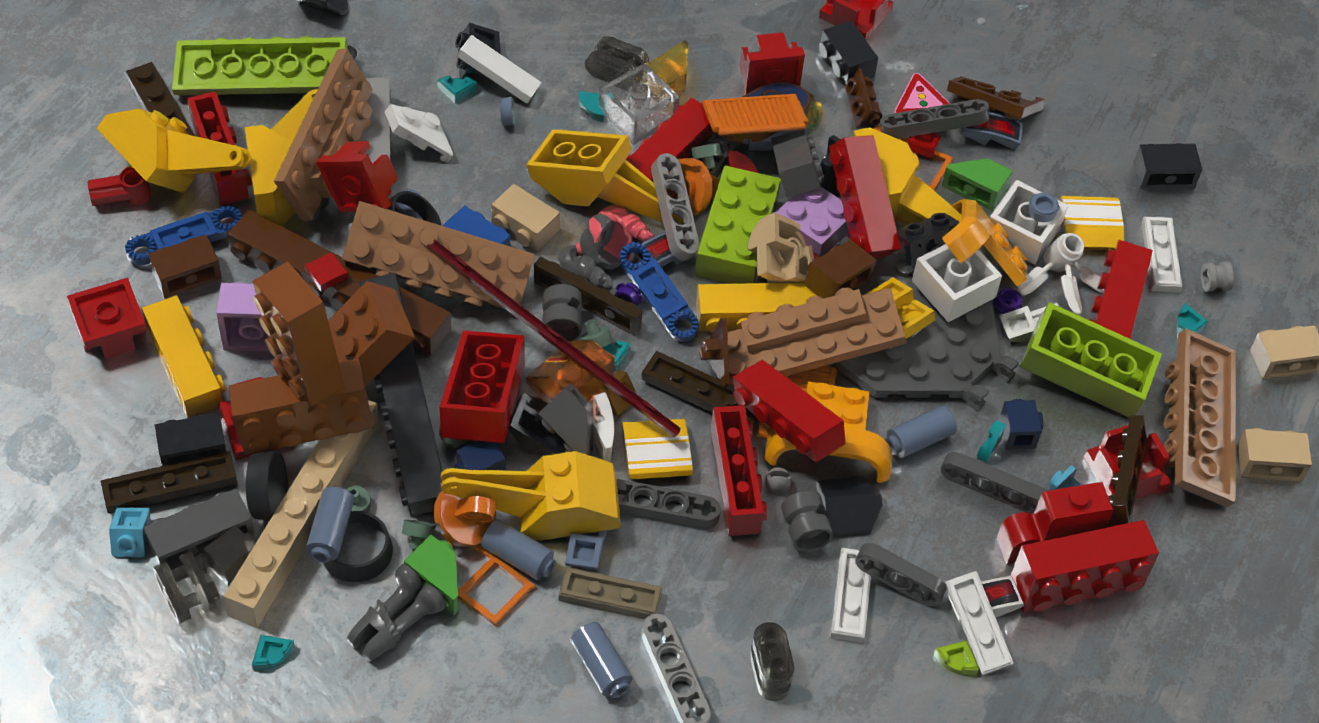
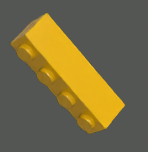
M804 282L698 284L696 308L699 332L709 331L713 333L720 318L727 319V331L738 330L742 328L741 321L746 320L748 315L752 313L770 314L776 312V309L781 305L791 304L794 307L806 304L807 299L818 295L808 288Z
M174 296L142 307L147 330L187 418L219 408L218 403L223 402L221 393L226 392V388L221 375H214L212 371L215 365L210 352H203L201 346L204 345V341L199 328L193 329L191 323H194L188 305L182 307L178 296Z

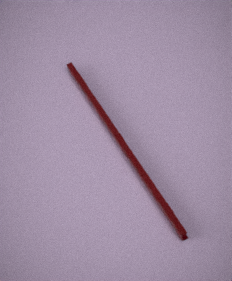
M435 239L433 244H428V249L671 437L674 438L679 434V426Z

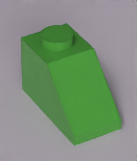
M988 158L952 163L946 167L942 187L969 200H976L979 205L993 211L1008 189L1013 170Z
M430 535L404 560V564L416 572L421 579L423 587L429 584L436 588L446 601L447 606L445 609L455 615L459 611L456 553L448 542L444 540L439 541L433 535Z

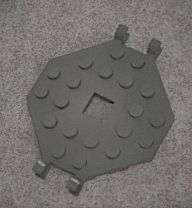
M845 236L838 242V245L840 246L850 239ZM892 253L886 257L875 258L877 262L869 282L858 288L861 296L894 277L913 289L914 299L935 311L936 321L924 327L914 337L910 336L907 338L906 344L831 365L862 389L869 391V394L874 398H887L888 394H905V398H930L931 394H948L949 398H962L972 409L978 412L985 405L986 401L984 398L988 395L989 390L976 383L990 370H993L1003 381L1008 383L1015 376L1016 373L1013 370L1019 364L1017 360L1010 356L1002 357L1000 355L992 300L947 322L912 282L913 273L907 270L905 253Z

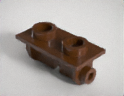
M861 68L855 72L845 86L856 128H859L863 122L877 125L882 118L878 102H874L876 94L873 81L867 76H863Z

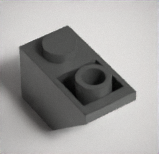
M571 383L538 414L543 418L541 422L545 428L553 434L557 433L565 441L563 444L568 452L577 451L588 455L593 451V405Z

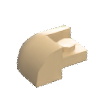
M774 212L762 218L753 228L749 237L748 250L757 254L758 276L766 278L768 283L805 282L808 273L807 266L814 259L812 245H806L799 231L801 225Z

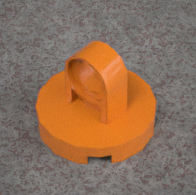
M695 158L678 159L682 168L693 216H698L705 211L710 201L714 200L719 179L714 175H710L703 162ZM666 189L667 194L671 198L678 199V195L674 190Z
M441 491L434 504V520L436 524H440L442 531L445 533L442 535L445 540L455 546L470 547L482 542L485 532L496 520L497 503L486 497L470 496L463 499Z

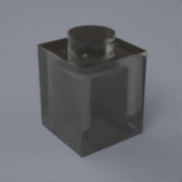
M235 525L204 548L207 566L227 586H230L257 541L250 533L244 534Z

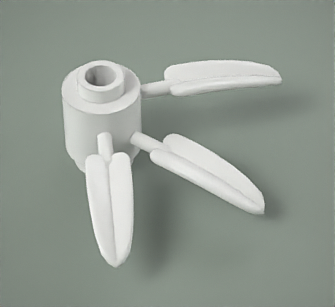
M1074 233L1059 236L1044 251L1043 258L1046 266L1043 268L1035 267L1027 275V280L1018 287V291L1025 296L1033 292L1048 279L1046 272L1050 269L1055 272L1066 271V275L1061 277L1064 295L1071 310L1075 314H1082L1077 280L1071 272V266H1073L1080 272V280L1099 293L1102 292V290L1097 289L1100 276L1087 267L1083 268L1076 262L1083 254L1084 243Z

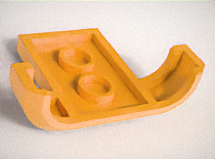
M962 199L951 205L962 214V219L942 239L960 263L964 262L984 245L1017 287L1027 280L1026 269L1028 266L1025 263L1027 258L1017 245L1014 248L1007 240L1009 235L1000 223L994 225L976 200Z
M808 381L806 392L844 420L846 444L829 455L866 461L876 469L878 483L889 480L892 463L891 448L881 436L865 431L869 391ZM772 429L767 438L764 459L774 466L780 454L788 450L797 449L787 439L779 437L775 430Z

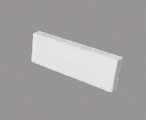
M473 35L468 38L456 55L525 103L530 101L542 83Z
M1143 217L1141 224L1144 246L1153 250L1148 268L1151 292L1180 293L1182 280L1173 219Z
M841 548L830 638L863 643L871 575L860 570L855 563L859 550Z
M977 571L946 581V588L981 676L1013 666V660Z

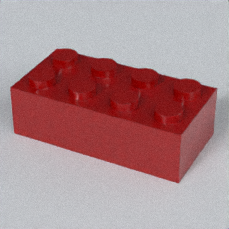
M462 331L439 407L442 438L505 443L525 367L524 335Z
M1145 520L1022 545L1011 576L1024 604V607H1021L1022 611L1035 610L1041 612L1058 604L1073 605L1086 598H1105L1118 591L1126 590L1127 592L1139 590L1145 585L1159 555V551Z

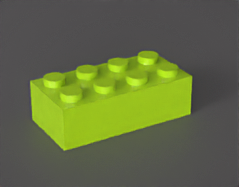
M724 165L698 249L695 276L729 284L755 282L757 254L748 250L749 237L753 228L762 218L775 212L781 178Z
M1049 302L1037 321L1019 367L1130 418L1131 415L1136 414L1146 400L1162 353Z

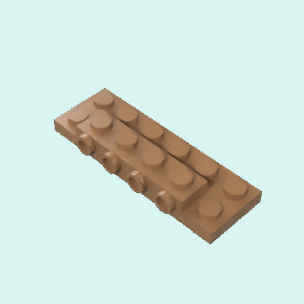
M337 49L274 179L275 184L302 221H312L322 198H332L316 161L322 155H334L346 142L360 141L362 132L371 124L369 118L373 109L368 103V99L373 89L348 49Z
M359 201L342 261L375 270L377 277L395 273L396 277L406 280L405 285L421 290L424 285L435 288V294L443 297L452 298L453 294L465 297L464 302L473 306L481 307L482 303L505 309L428 249V244H433L435 239L518 304H521L535 254Z
M842 288L832 297L823 299L821 296H813L807 299L806 304L794 307L791 304H784L779 306L776 312L764 315L761 312H755L748 315L746 320L741 321V329L727 332L729 384L734 386L733 376L762 359L784 376H789L906 344V337L891 288L862 296L859 289Z
M1185 328L1178 334V359L1171 362L1165 371V377L1170 380V388L1167 390L1164 398L1165 403L1169 404V413L1164 420V428L1169 430V438L1164 444L1169 454L1168 465L1175 468V486L1229 507L1235 503L1236 350Z

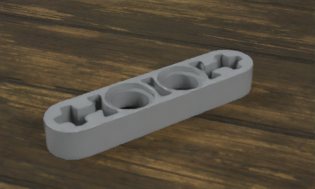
M665 153L661 154L652 164L651 173L669 249L675 258L686 261L692 258L698 251L700 246L680 162L675 156ZM666 189L674 190L678 195V199L671 198L667 194ZM672 214L679 215L683 219L684 225L677 224L673 220Z
M662 614L648 616L643 621L642 639L678 722L709 723L711 715L709 705L671 621ZM653 626H656L658 630H663V643L660 645L657 633L651 632ZM668 652L674 653L679 661L671 666L665 665L660 660L661 655ZM677 681H685L691 686V691L687 694H678L672 686ZM692 702L694 713L701 715L699 722H696L694 718H689L690 708L688 704Z

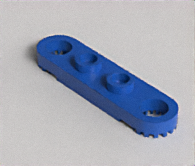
M228 205L227 207L221 206V209L217 208L209 213L206 211L150 230V233L141 234V236L135 235L136 237H131V240H128L125 245L127 258L135 265L150 264L148 253L157 251L160 248L169 247L204 234L207 235L210 243L228 237L227 233L242 218L241 212L235 209L234 206L232 208ZM224 218L235 219L234 222H231V225L230 223H228V226L226 224L223 225V223L220 224V221ZM144 246L149 248L148 252L145 251V254L142 253V255L140 253L137 255L134 252L138 247Z
M639 242L628 243L622 247L620 251L621 267L633 284L640 289L641 295L671 337L679 342H688L694 339L699 331L697 316L694 315L685 299L656 259L653 258L645 245H641ZM631 253H639L643 256V260L638 262V264L629 263L626 258ZM681 320H686L692 324V328L687 330V332L683 331L681 333V331L676 329L675 325Z

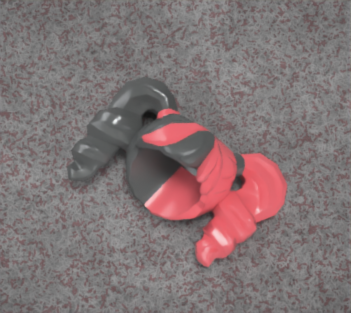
M618 205L604 207L589 220L587 228L582 233L580 242L561 249L558 255V263L562 268L571 273L583 276L588 282L600 288L611 290L613 281L609 275H606L603 269L612 270L621 266L620 251L628 243L632 244V238L645 242L655 237V235L650 233V229L638 216L630 214L624 207Z

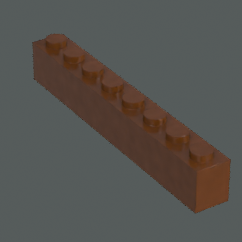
M248 210L227 233L230 252L235 257L251 262L266 273L288 261L318 297L330 303L337 310L360 288L359 281L377 277L374 273L358 265L342 261L341 256L333 253L347 271L348 279L321 292L307 274L305 264L331 251L251 210ZM400 287L406 316L415 336L412 340L414 350L423 351L432 356L451 332V312Z

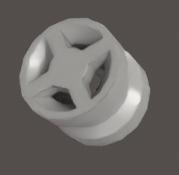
M1206 262L1202 265L1201 285L1205 292H1213L1216 288H1220L1222 291H1230L1232 289L1234 273L1230 262H1221L1219 265Z

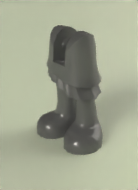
M402 564L396 570L395 578L398 585L396 591L384 603L378 599L374 608L370 606L366 614L355 624L346 638L354 648H357L377 632L363 650V656L370 661L376 659L387 650L395 648L396 642L401 639L400 635L415 622L426 615L439 613L447 606L440 592L429 584L423 587L421 579L416 572L405 564ZM416 598L415 602L394 621H391L390 618Z

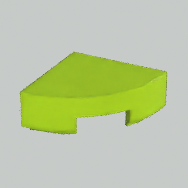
M967 640L936 648L934 654L946 669L960 675L978 674L979 667Z

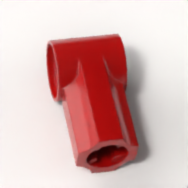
M132 166L122 170L119 175L87 181L92 206L125 200L133 205H141L150 199L152 193L149 183Z

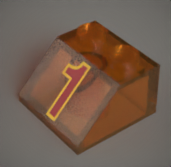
M593 340L568 341L612 376L614 375L615 357ZM560 350L553 353L526 376V381L551 400L572 383L589 401L597 394L595 390L604 385Z

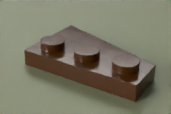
M962 76L949 80L947 91L954 93L955 98L959 100H984L989 104L990 111L1000 110L1005 112L1006 117L1014 120H1021L1026 116L1043 110L1046 99L1036 97L1033 101L1021 98V92L1014 90L996 92L994 85Z

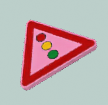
M914 73L894 113L950 103L919 73Z

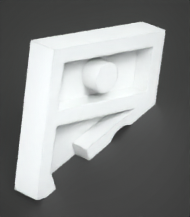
M390 104L385 110V115L394 134L411 141L422 150H425L427 146L435 149L440 153V160L448 163L453 156V152L437 115Z

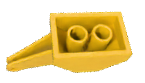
M318 89L309 91L271 129L264 125L245 127L247 147L251 154L250 168L257 214L280 226H283L296 212L277 187L274 179Z
M139 108L106 114L96 128L146 182L182 193L192 183L194 175L244 169L251 160V154L247 149L237 145L192 136L186 131L187 126L181 120L175 117L168 119L156 110L151 113Z
M870 127L853 131L852 137L874 135L895 225L898 221L906 224L918 223L931 218L936 213H946L957 221H961L962 214L916 176V171L919 170V160L917 155L912 153L908 143Z
M552 129L526 164L530 178L563 204L589 207L599 197L663 223L654 183L626 160L632 151L628 135ZM672 214V218L677 224H684L683 219L679 215Z
M577 451L543 456L526 471L448 468L441 472V490L444 493L463 499L470 496H481L494 500L497 503L496 510L519 517L521 532L535 541L567 537L571 533L586 534L621 528L617 479L613 463Z

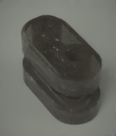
M610 36L602 37L595 46V51H592L585 60V68L593 77L624 89L632 88L639 79L640 74L644 72L649 64V57L644 49Z
M192 551L178 556L180 567L170 570L167 562L153 567L158 585L178 624L191 619L190 608L199 605L201 611L206 613L216 609L215 601L220 600L215 583L213 581L207 582L204 576L207 573V569L201 555L194 556ZM183 579L187 580L192 590V593L183 596L177 584L178 581Z
M773 622L762 623L755 629L750 651L752 669L759 694L769 701H780L790 692L795 669L787 634L783 627Z

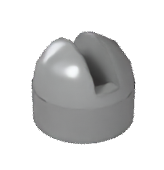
M780 467L771 469L765 479L766 490L777 496L784 495L789 491L791 484L789 472Z

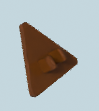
M720 318L711 337L702 340L703 347H699L698 350L700 359L709 361L721 384L729 386L727 319Z

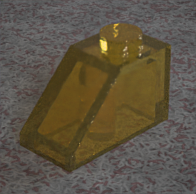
M685 40L643 66L642 86L664 104L674 98H679L685 92L688 42Z

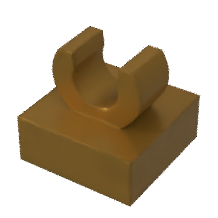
M618 370L613 376L636 393L628 373ZM605 385L595 390L597 394L606 392L614 415L618 416L630 405Z

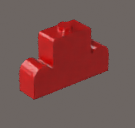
M1097 482L1045 491L1041 494L1033 514L1020 512L1007 517L1002 522L997 535L1006 565L1015 564L1022 545L1116 526L1114 515H1112L1114 510L1103 483Z

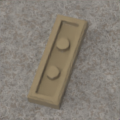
M566 567L558 600L646 619L652 614H657L663 587Z

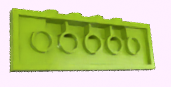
M302 36L300 38L273 37L271 39L247 37L229 40L226 38H217L215 40H179L176 44L172 91L174 96L202 95L215 91L217 95L308 93L319 88L337 49H347L348 42L346 37L312 38L309 36Z

